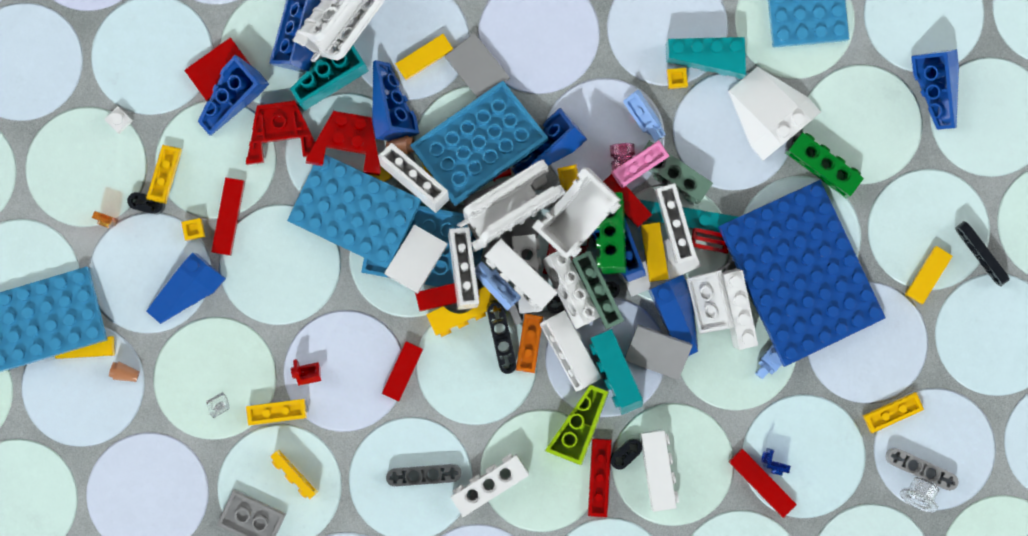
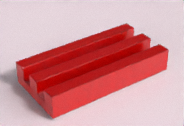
M693 228L691 240L694 248L728 254L725 241L697 236V233L723 238L721 233ZM696 240L723 245V247L721 249L712 246L697 244L695 242Z

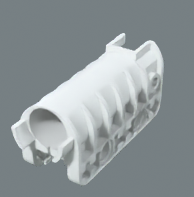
M321 0L320 4L313 9L311 16L306 18L302 28L297 30L293 41L315 53L310 59L312 62H315L319 56L340 60L346 55L385 0Z
M544 160L536 162L464 208L465 220L458 223L457 226L461 228L466 224L468 225L476 239L471 243L475 252L487 247V243L491 240L500 239V235L504 232H511L512 227L515 225L524 224L525 219L528 217H535L542 208L546 210L554 206L563 197L565 190L561 185L552 186L538 196L535 193V190L547 183L546 173L549 170Z

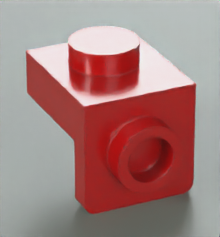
M295 359L293 360V367H291V375L293 379L296 378L298 386L321 381V367L319 362L300 366L298 360Z

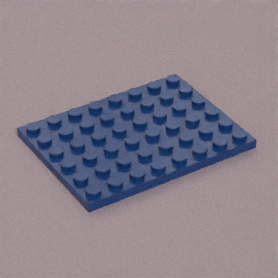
M821 180L718 226L737 269L743 270L748 293L783 367L886 318Z

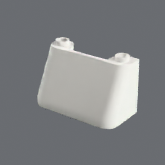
M583 168L577 176L580 180H574L573 185L550 212H547L541 221L538 220L532 226L566 259L571 256L575 258L582 250L580 248L581 245L610 213L614 214L621 206L617 195L589 168Z

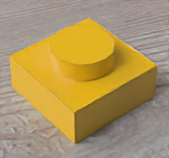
M686 68L667 69L668 89L688 87Z
M201 218L181 222L185 241L205 237Z

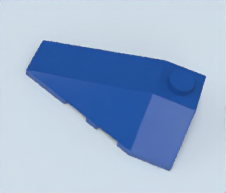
M957 49L911 56L913 76L920 85L922 97H925L928 110L936 129L957 128L959 83Z
M234 55L220 72L221 77L218 83L214 85V92L210 100L206 102L198 120V123L209 136L213 135L256 99L269 85L256 68L237 55Z
M377 60L373 62L372 113L376 139L390 141L407 135L412 137L420 134L414 111L409 110L406 103L408 99L406 95H402L398 87L400 82L391 64Z
M561 108L552 114L542 125L544 127L542 131L548 137V141L514 164L511 169L515 175L540 160H544L547 166L573 153L587 140L582 131Z
M192 252L177 269L146 312L162 324L191 305L193 306L198 301L213 294L226 278L199 254Z
M680 275L648 290L669 336L691 343L692 348L689 356L698 352L693 304L684 275Z

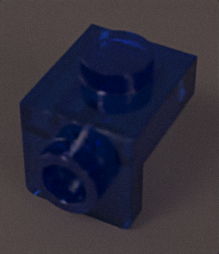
M767 448L766 452H763L761 462L763 467L772 469L771 473L783 476V472H790V465L772 461L773 449Z

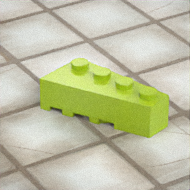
M590 385L547 446L545 452L582 465L609 391Z

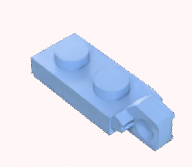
M640 90L635 91L623 101L643 133L646 132L648 135H651L655 142L666 135L661 127L660 120Z
M483 262L475 267L477 278L506 310H509L521 299V296L499 276L496 270L489 269Z
M773 344L760 358L758 363L761 367L755 374L760 379H763L768 373L772 375L782 365Z

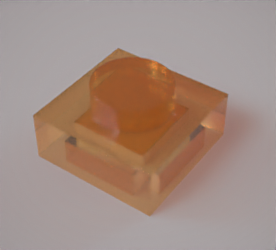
M94 211L92 216L93 219L98 220L97 224L107 228L109 224L116 226L118 221L114 217Z

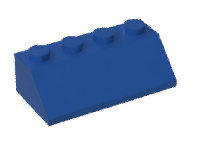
M286 0L269 64L295 71L309 72L312 66L310 59L314 52L294 42L293 39L296 36L297 30L302 28L306 18L311 16L313 9L320 4L321 0Z

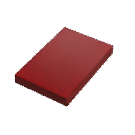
M231 37L184 70L206 101L210 100L214 92L213 87L221 77L220 72L234 55L250 64Z

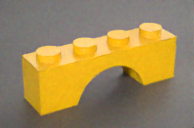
M486 287L478 289L479 305L477 308H472L466 313L457 314L450 312L443 306L426 314L435 335L440 334L443 337L452 333L451 329L456 326L460 329L469 325L468 321L473 318L477 321L485 317L488 303L497 299ZM496 305L493 306V312H496L501 309L497 308Z

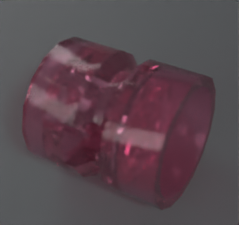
M634 143L610 145V157L614 158L611 162L612 171L633 158L632 156L635 155Z

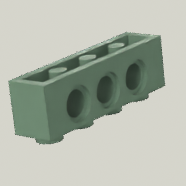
M649 140L643 150L654 143ZM671 154L661 162L660 168L653 167L648 170L654 174L652 177L661 183L663 181L669 185L675 183L678 193L680 192L685 195L684 198L692 204H699L713 184V182ZM668 170H675L677 172V178H670L668 176ZM685 180H690L693 183L692 189L685 188Z
M588 251L573 258L572 262L605 329L623 322L624 319L591 252Z

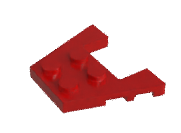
M295 100L257 105L246 165L264 163L262 144L268 142L301 138L303 157L308 156L315 144V140Z
M333 111L309 152L306 164L323 166L326 148L365 154L363 172L380 176L381 169L371 117Z

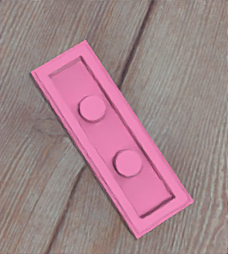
M658 140L613 170L611 174L619 186L623 188L668 158L669 154Z

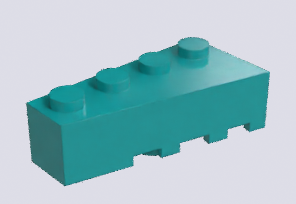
M352 45L346 55L340 60H332L325 57L319 59L315 63L316 65L309 72L307 71L290 90L305 111L364 75L369 70L354 45Z
M745 37L668 39L666 42V63L743 79L746 76Z
M612 329L591 337L592 344H589L590 350L593 355H597L599 360L596 362L600 373L604 372L606 379H604L607 389L613 393L614 397H612L615 407L619 408L621 415L642 407L643 398Z

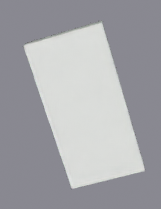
M667 239L663 241L669 279L649 282L644 250L638 253L646 276L627 282L623 276L622 278L632 297L701 267L698 257L679 264L676 263L670 241Z

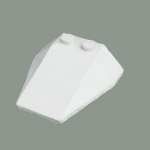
M756 67L728 91L748 142L762 161L821 113L807 96L759 67Z

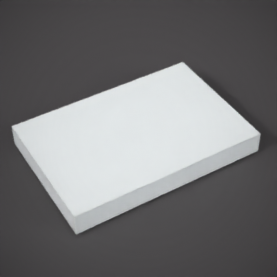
M414 225L384 274L418 294L448 244Z
M721 270L687 278L699 333L703 334L735 327Z

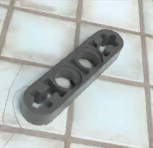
M456 464L393 468L387 473L386 481L391 486L456 482L461 477V468ZM441 468H445L444 472H449L451 468H454L455 471H458V474L455 475V478H451V475H445V479H441ZM436 469L439 472V477L436 480L430 479L428 477L429 470ZM413 470L417 471L420 475L417 481H412L409 478V473ZM403 471H406L405 478L407 482H403L404 478H399L396 483L393 479H390L393 472H396L399 476L403 475Z

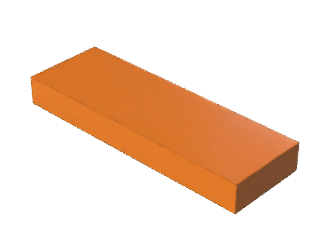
M524 314L516 365L517 371L535 373L542 330L540 323L543 322L544 316Z

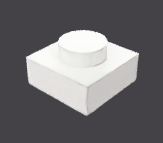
M118 106L104 119L119 134L133 121Z

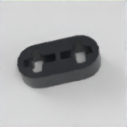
M134 192L128 196V206L134 210L156 215L161 214L165 210V203L157 202L160 207L156 208L155 211L153 207L148 206L149 203H156V201L148 200L146 194ZM139 198V200L144 201V205H136L133 203V199Z
M637 439L627 440L612 454L610 458L611 465L618 470L624 469L642 452L641 443ZM630 443L638 444L636 447L637 452L631 451L629 454L626 453L630 449ZM625 454L626 456L622 459L623 465H615L616 460L614 458L616 456L620 458Z

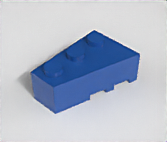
M625 219L626 273L621 274L627 282L646 276ZM597 228L590 235L596 244L597 237H600V230H597ZM609 230L606 235L612 236L616 231ZM613 248L609 249L606 254L613 255L616 250Z

